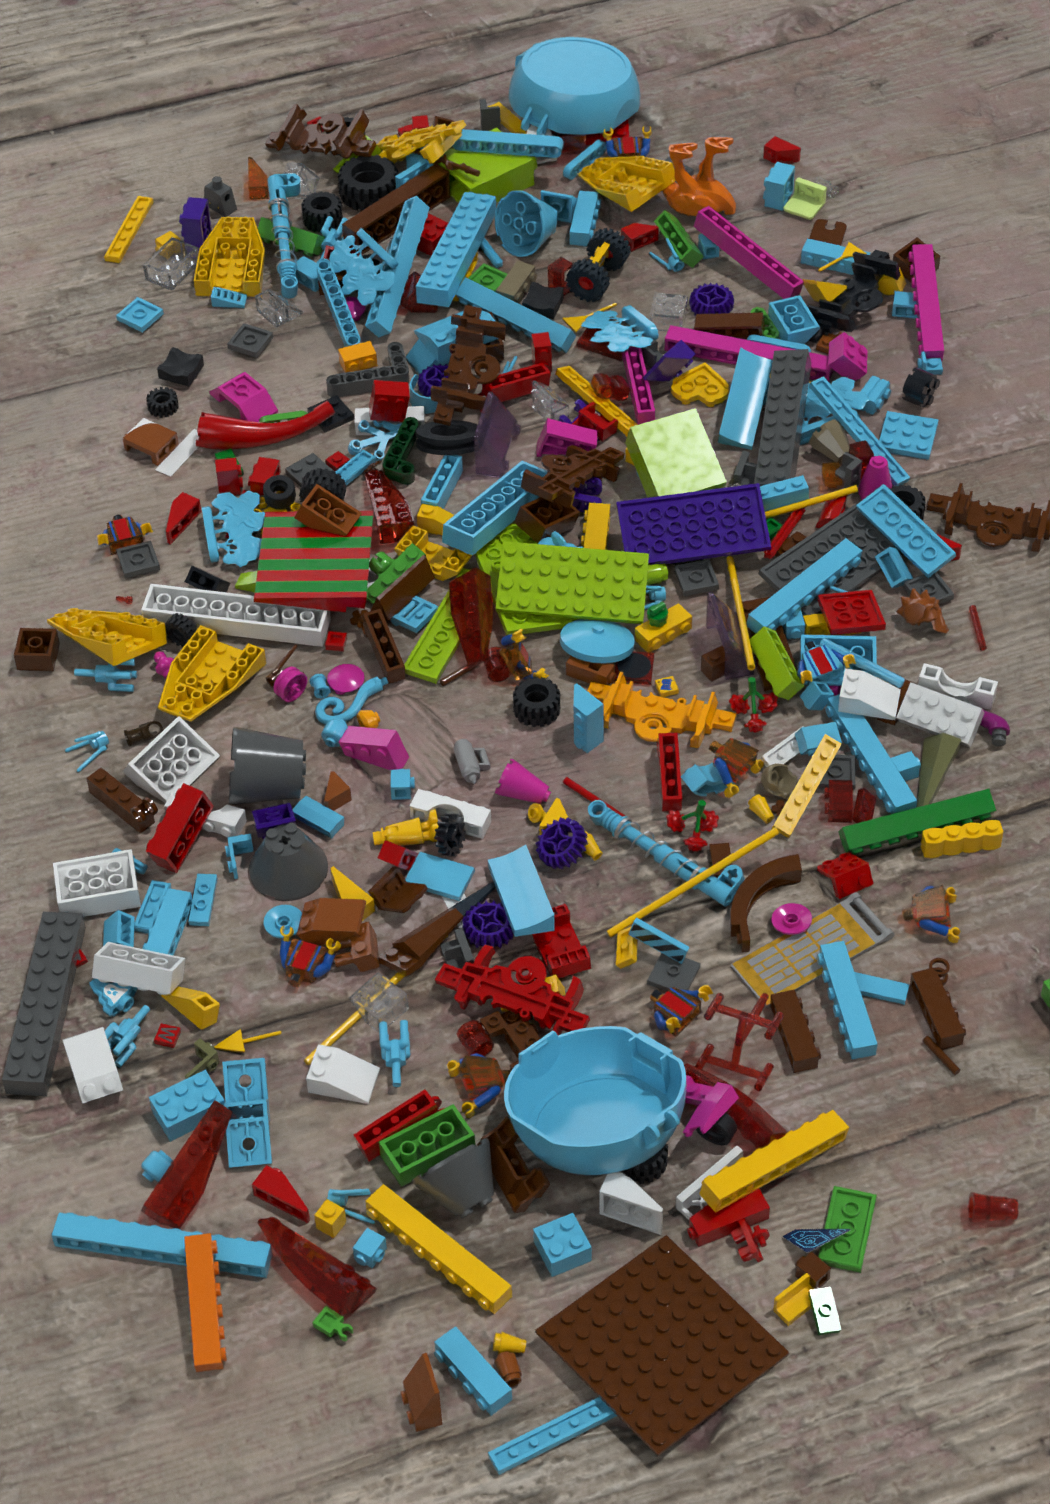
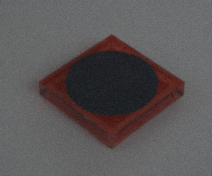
M632 652L627 658L617 661L615 681H617L619 673L624 672L627 684L633 681V684L652 685L654 653Z

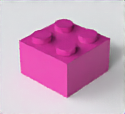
M845 332L829 342V367L842 377H848V379H852L855 382L867 374L868 350L863 345H860L852 336Z

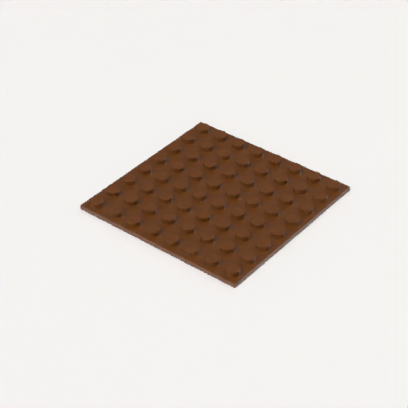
M667 1235L535 1330V1333L657 1456L665 1452L790 1353Z

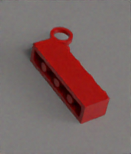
M538 363L499 374L495 381L489 384H482V392L477 395L488 398L487 405L493 404L489 411L484 412V410H480V412L484 416H488L496 410V403L549 389L551 372L543 363Z
M658 733L657 751L662 812L670 810L682 811L678 733Z
M424 1089L353 1135L355 1141L368 1162L380 1155L379 1141L442 1110H438L442 1101L438 1096L431 1097L427 1090Z

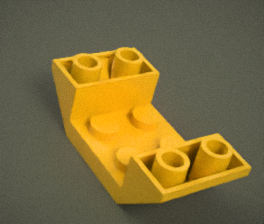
M413 525L394 548L395 552L400 556L413 543L426 554L435 579L440 581L458 575L472 557V555L456 548L453 551L430 542L428 531Z

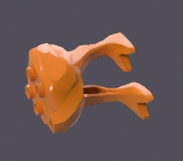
M707 138L705 140L706 156L699 165V173L692 176L685 170L682 160L693 157L692 151L698 148L697 143L671 144L669 146V154L674 165L676 182L669 185L662 192L671 208L683 215L697 216L698 211L710 206L717 213L724 211L726 215H734L736 202L726 187L714 179L713 172L714 155L729 152L728 146L733 144V138Z

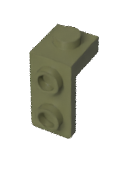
M200 1038L194 1043L196 1055L202 1061L185 1075V1079L204 1070L209 1073L217 1068L219 1064L218 1052L211 1043H206Z

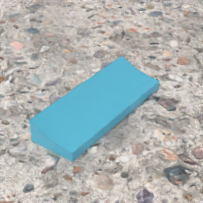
M740 347L718 443L752 450L773 360L755 355Z
M524 845L507 855L488 859L489 871L514 936L554 931V912L527 846Z

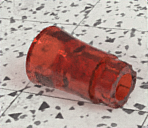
M971 1192L968 1201L969 1220L971 1223L1017 1219L1018 1200L1005 1196H991Z

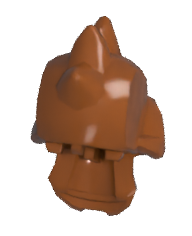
M913 588L910 597L901 596L902 606L897 610V613L904 617L907 623L913 626L916 624L920 626L921 623L931 622L935 631L941 633L949 631L938 604L939 600L935 597H930L927 589L919 594Z

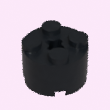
M914 368L913 371L915 372L913 375L909 374L904 383L902 393H905V397L902 398L920 407L930 406L934 400L933 394L935 389L940 385V380L937 379L935 374Z

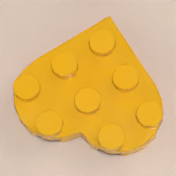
M704 362L674 378L671 385V393L682 404L688 405L693 401L699 400L705 403L707 407H713L715 404L722 403L728 399L729 385Z

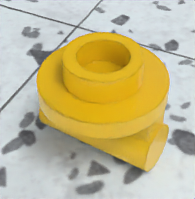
M538 803L531 804L528 809V818L533 823L542 821L547 814Z

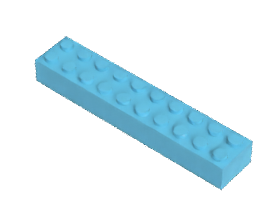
M464 192L416 285L417 303L444 307L450 306L495 217L496 196Z

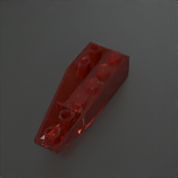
M382 470L366 472L364 475L380 544L398 542L414 525L409 502Z
M476 567L449 582L451 615L467 665L470 669L485 661L493 623L491 576Z
M688 1063L684 1064L686 1075L691 1076L694 1083L712 1087L717 1082L729 1084L707 1071ZM732 1086L739 1099L726 1113L735 1120L737 1129L746 1140H750L756 1149H762L768 1146L772 1140H779L785 1136L787 1131L746 1094Z
M214 1100L141 1209L142 1213L160 1224L178 1229L182 1227L204 1194L232 1115L231 1110Z
M269 1217L258 1220L257 1223L268 1242L292 1274L309 1291L339 1315L354 1313L376 1292L377 1288L370 1284L371 1281L355 1272L353 1266L343 1263L283 1225L277 1218Z

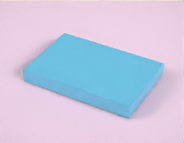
M419 852L405 880L410 883L426 884L428 888L426 892L460 901L475 872V868Z

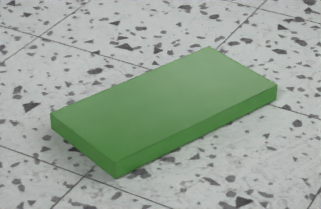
M838 1186L833 1187L825 1229H850V1231L820 1247L818 1257L828 1266L861 1273L877 1197L876 1194Z

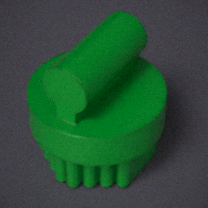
M663 601L651 606L647 610V618L651 626L661 627L667 623L668 610Z

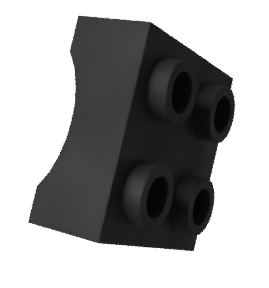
M532 282L528 294L522 302V306L546 318L554 319L564 299V288H549L537 282Z
M172 347L166 360L157 368L158 378L189 387L204 366L203 355L187 354L178 348Z

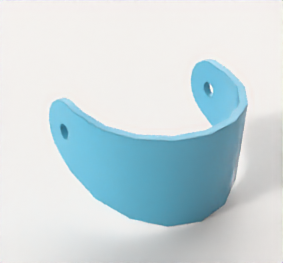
M415 374L410 381V403L412 406H424V414L434 413L438 402L432 401L431 397L421 396L414 391L418 381V375Z

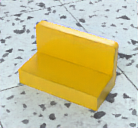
M808 1273L804 1274L774 1298L773 1311L788 1326L812 1308L808 1291L814 1288L809 1284L810 1275Z

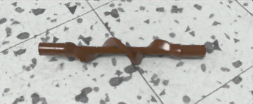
M418 148L413 153L422 156L420 153L422 149ZM446 154L433 163H444L448 170L460 169L466 174L469 173L477 177L480 175L479 170L466 166L465 163L457 164L449 161Z

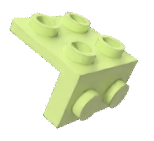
M798 177L795 180L794 195L784 206V211L812 220L826 203L827 187Z

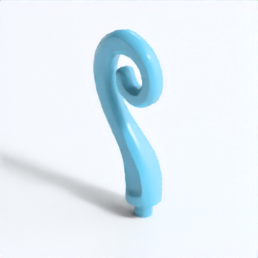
M374 677L366 681L360 687L353 703L345 712H343L344 703L340 698L333 696L322 699L317 704L315 710L318 721L325 725L329 720L336 718L345 722L350 721L358 714L371 695L383 690V686L388 684L387 678L379 679ZM335 705L336 707L332 711L335 716L327 715L325 708Z

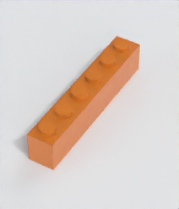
M211 1233L184 1236L194 1366L196 1372L223 1369V1361H227L226 1347L222 1348L221 1340L225 1339L224 1326H220L219 1318H223L222 1304H218L217 1297L221 1296V1285L216 1283V1275H220L219 1262L214 1261V1254L218 1253L217 1240L212 1239Z

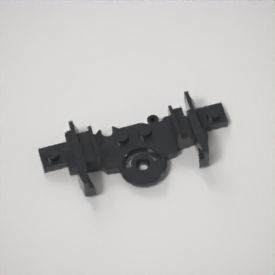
M874 250L871 255L859 252L852 254L854 262L851 265L854 274L852 275L853 279L847 278L844 280V285H847L846 290L831 302L820 299L819 307L807 305L820 326V329L808 341L816 343L825 332L832 334L836 329L852 332L856 329V324L851 319L858 312L872 311L882 303L883 296L878 290L879 280L883 275L896 280L901 276L898 263L890 260L889 253Z

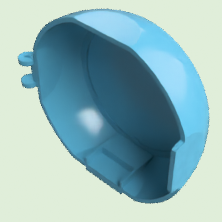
M561 37L535 43L524 53L516 56L515 70L510 81L508 98L513 110L520 117L524 118L521 123V129L527 131L530 125L538 127L537 135H545L547 128L558 133L585 135L602 133L604 129L605 132L610 131V128L615 129L638 112L640 107V87L631 62L619 49L594 39Z
M617 1026L583 1028L563 1033L559 1036L555 1031H551L519 1053V1063L514 1066L505 1084L504 1101L508 1117L524 1145L546 1164L561 1171L579 1175H603L620 1172L637 1166L654 1156L665 1146L676 1127L680 1124L687 1090L686 1070L683 1061L673 1055V1050L641 1032L636 1034L626 1027Z

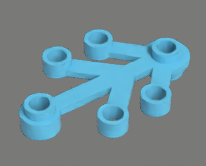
M366 420L360 421L358 429L361 432L370 433L374 437L362 441L352 440L348 445L349 453L357 455L362 451V448L380 443L373 455L376 457V461H382L385 456L384 451L388 440L395 438L401 423L394 425L387 421L379 423L377 420H374L373 423L376 427L390 430V432L386 433L370 426Z

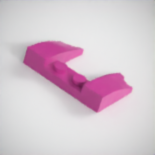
M686 1075L687 1090L685 1103L698 1107L683 1131L685 1137H690L698 1127H700L702 1134H705L739 1099L732 1085L717 1082L714 1087L694 1083L691 1076Z

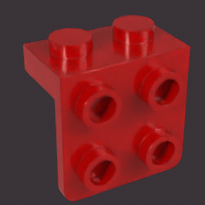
M842 853L838 858L826 860L817 867L818 872L832 880L835 896L838 899L874 884L869 863L852 855V853Z

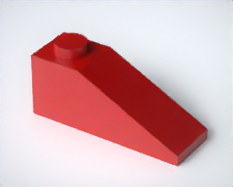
M182 492L173 500L166 527L168 544L171 545L202 512L200 499Z
M266 1165L252 1183L254 1196L308 1224L310 1221L309 1210L287 1177L280 1169L271 1168Z

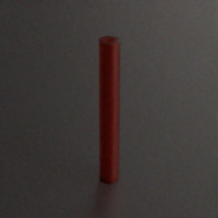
M971 605L969 611L979 649L984 651L987 649L977 608L975 605Z

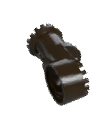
M150 721L130 731L124 730L125 739L127 738L126 742L130 747L133 743L156 738L163 731V726L158 721ZM152 724H156L159 727V732L156 735H152L149 732V727Z

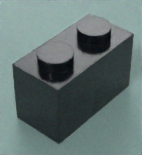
M191 566L184 581L200 590L227 592L231 584L195 566Z

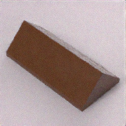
M426 556L420 557L376 598L370 611L381 609L385 620L389 621L435 579Z

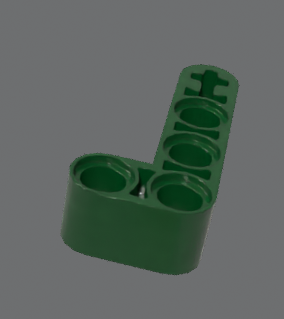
M414 417L404 419L382 462L384 477L405 485L412 484L415 481L414 465L406 461L417 440L416 429L419 425L418 420Z

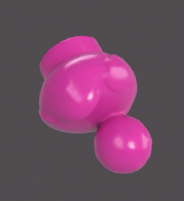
M158 651L154 655V661L157 663L155 671L157 674L163 675L166 680L174 658H168L164 652Z

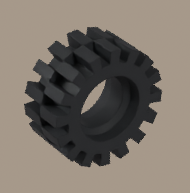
M160 387L159 390L154 388V391L151 390L150 394H147L148 411L151 415L154 414V417L159 415V418H162L165 415L166 418L168 414L172 416L174 415L173 412H177L179 408L178 398L172 388L170 390L168 387H165V389Z
M175 613L165 623L167 638H171V642H176L177 646L181 645V647H184L197 630V625L193 624L194 621L192 619L188 620L187 616L183 617V614Z

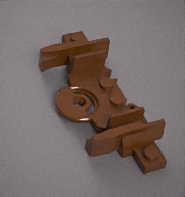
M294 104L279 132H271L265 142L267 148H276L277 151H280L284 144L287 143L292 150H300L302 154L308 153L309 149L312 152H321L326 155L331 151L333 156L340 154L345 159L350 158L352 153L355 156L370 157L377 146L374 140H366L367 138L363 134L369 123V119L363 109H360L349 127L346 126L343 116L339 113H329L323 116L317 124H309L304 127L302 121L307 116V113L298 104ZM323 129L325 132H333L329 134H323L321 131Z
M465 305L462 316L451 315V324L458 325V328L456 329L455 343L449 346V352L451 353L449 365L444 370V376L449 378L441 379V387L431 386V400L438 402L433 418L434 423L451 426L454 411L462 413L464 407L475 410H485L487 407L488 398L473 393H475L478 384H489L498 378L500 364L495 357L486 354V345L483 344L484 335L505 341L506 325L496 321L481 320L482 308ZM474 364H476L475 373L480 376V379L476 378L471 372Z
M570 445L567 447V457L551 454L542 458L541 464L548 470L544 477L526 469L523 473L520 487L552 503L556 502L566 508H571L575 497L573 488H579L580 484L584 485L585 481L595 477L602 481L604 477L612 482L617 481L620 468L615 466V464L624 459L625 453L612 447L603 451L597 449L587 451L575 445Z
M959 483L958 490L953 493L952 497L930 494L927 510L943 513V519L945 520L944 534L952 536L953 522L966 525L969 530L976 531L979 541L988 546H1003L1011 538L1020 540L1024 537L1035 538L1031 551L1039 552L1043 546L1044 539L1049 540L1050 500L1048 501L1046 511H1043L1041 515L1042 509L1034 508L1035 503H1032L1030 512L1023 513V508L1016 507L1013 510L992 505L990 502H988L987 506H981L980 500L972 501L973 491H970L969 495L965 494L963 483Z

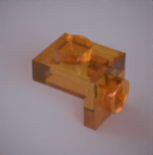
M839 462L822 463V482L824 486L837 488L842 485V479L835 476V471L840 467Z

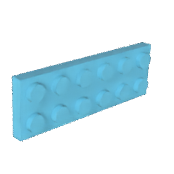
M885 484L856 505L857 510L928 578L956 557V552Z

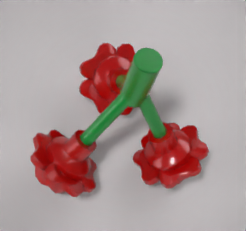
M750 677L748 678L749 691L745 696L733 694L729 699V703L731 704V709L737 714H746L747 710L750 709L747 698L751 696V720L744 724V727H748L749 732L756 733L762 731L763 726H766L767 723L759 719L758 713H756L755 695L759 698L758 709L763 714L773 712L778 706V697L773 692L761 695L756 691V679Z
M699 800L696 811L680 815L678 810H670L666 816L667 826L673 832H682L683 828H685L684 822L686 819L693 816L697 817L693 835L683 841L688 845V850L701 851L702 847L708 844L700 837L701 832H712L713 828L718 827L719 816L715 815V811L704 810L706 806L704 800Z

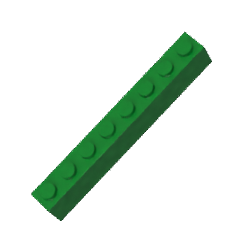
M985 789L845 826L838 833L844 852L856 855L864 852L863 849L866 848L875 850L881 848V844L888 843L889 845H894L903 838H907V840L918 838V834H922L924 830L929 828H944L960 823L964 825L973 823V820L980 818V821L990 819L991 815L997 810L990 789Z

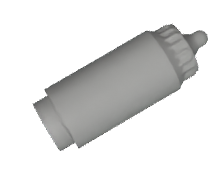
M460 739L454 744V753L462 776L467 782L475 784L480 778V770H489L491 768L485 749L473 748L467 739ZM476 755H479L481 763H478Z

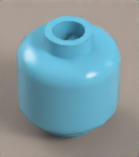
M341 719L329 720L321 733L325 744L329 747H339V740L348 726Z
M162 1150L159 1152L152 1151L141 1164L144 1170L142 1175L151 1183L153 1180L162 1182L173 1170V1165L171 1164L173 1160Z

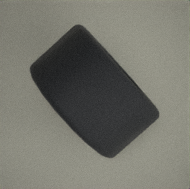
M275 475L264 483V499L269 507L282 510L294 503L296 498L295 485L289 477ZM276 491H285L284 493H281V494H276V493H275Z

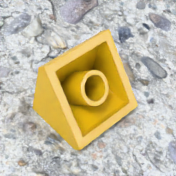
M802 279L804 281L803 285L813 300L817 302L820 299L831 302L847 288V285Z

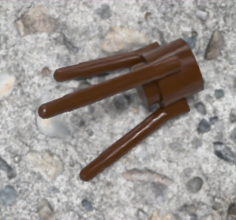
M296 644L266 677V681L271 687H274L275 680L282 672L280 669L298 647Z

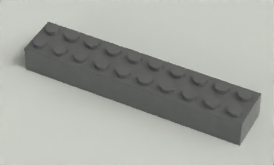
M808 349L774 351L754 484L759 483L760 486L796 476L812 364Z
M44 911L42 913L2 1078L6 1094L48 1095L77 969L76 962L86 930L83 914Z

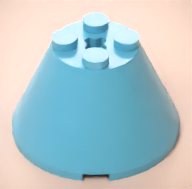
M525 191L509 192L504 198H501L495 212V229L497 236H500L503 242L502 246L510 254L517 257H525L535 253L551 234L555 233L557 210Z

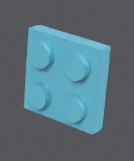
M137 297L119 312L116 317L117 321L143 333L164 312L162 308Z

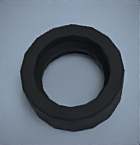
M725 1112L705 1134H702L700 1127L696 1128V1131L705 1140L723 1146L732 1140L737 1131V1124Z

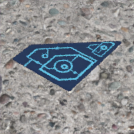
M795 1229L784 1235L783 1238L808 1253L850 1231V1229Z

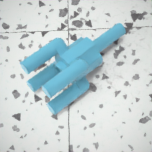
M331 216L327 217L321 229V234L325 238L321 244V248L324 251L320 259L324 257L326 245L334 247L337 240L343 241V237H341L343 234L342 224L348 220L347 218H342L337 230L331 228L329 231L333 218Z
M132 658L118 665L134 666L135 658ZM108 663V665H96L95 669H75L74 676L95 677L96 682L108 683L107 688L109 691L134 692V685L116 684V681L119 679L137 678L138 672L117 669V665L112 666Z
M144 1005L133 1019H124L119 1026L112 1022L105 1029L110 1049L115 1044L117 1045L112 1052L119 1056L115 1061V1065L119 1068L136 1050L133 1040L141 1032L138 1024L150 1011L147 1005Z
M382 1021L379 1023L381 1057L385 1060L386 1067L392 1068L393 1086L400 1087V1069L406 1065V1059L410 1057L408 1021H400V1040L393 1039L390 1041L387 1022Z

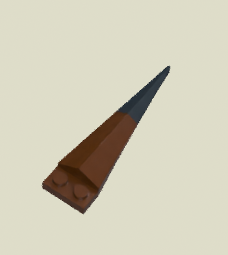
M494 881L392 943V948L378 956L379 963L406 977L422 967L440 943L466 916V911H470L471 905L476 906L478 902L480 903L496 889Z

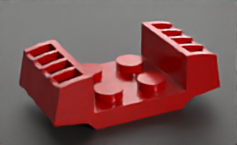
M563 904L553 907L554 931L532 934L534 943L547 971L551 976L557 975L558 978H564L568 975L590 970V955L586 946H581L570 923V911L567 905Z

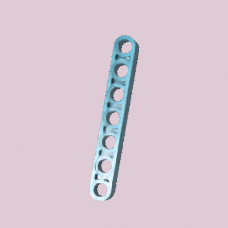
M462 129V136L455 142L453 148L459 151L557 158L561 155L564 142L562 138L557 136Z
M328 259L318 260L316 263L317 277L344 347L361 343L358 330L331 262Z

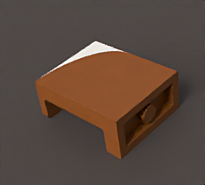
M143 418L123 437L124 449L126 451L133 447L151 456L152 464L157 466L179 445L177 432L146 418Z

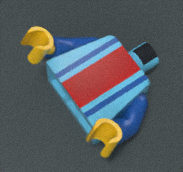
M810 641L804 645L806 652L802 654V660L798 663L797 675L801 679L802 684L806 680L808 685L813 681L828 682L841 677L844 666L848 669L850 668L849 664L855 665V658L852 654L844 656L830 649L827 645L816 647L815 643Z

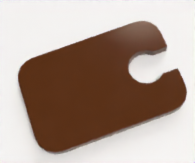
M816 220L809 239L841 246L847 225L836 221L835 229L828 230L825 228L828 220Z

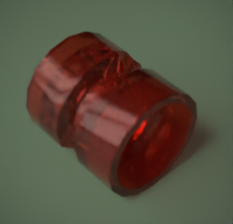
M496 646L487 649L483 653L482 659L488 678L493 682L506 680L511 675V668L505 650Z
M478 1020L466 1022L457 1031V1037L465 1047L468 1055L478 1053L482 1056H487L492 1051L494 1043L489 1035L485 1033V1029Z

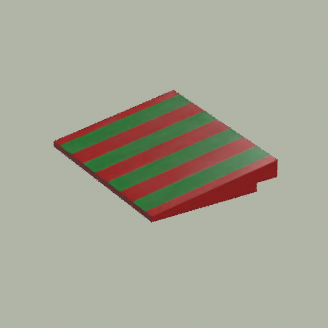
M297 511L265 512L254 602L346 612L347 607L365 609L373 511H360L362 513L346 536L309 528L294 518Z

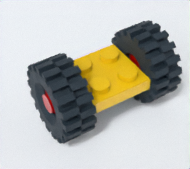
M607 228L596 231L586 248L589 251L587 253L588 257L591 256L588 261L586 259L578 260L573 264L566 275L565 282H567L566 286L570 287L569 291L575 293L574 296L576 298L579 296L580 300L586 299V302L591 300L595 302L603 296L610 285V277H607V271H611V269L613 271L619 270L631 252L629 251L631 249L630 246H627L629 244L628 240L625 241V236H620V232L616 231L615 233L613 232L614 229L611 228L609 231Z

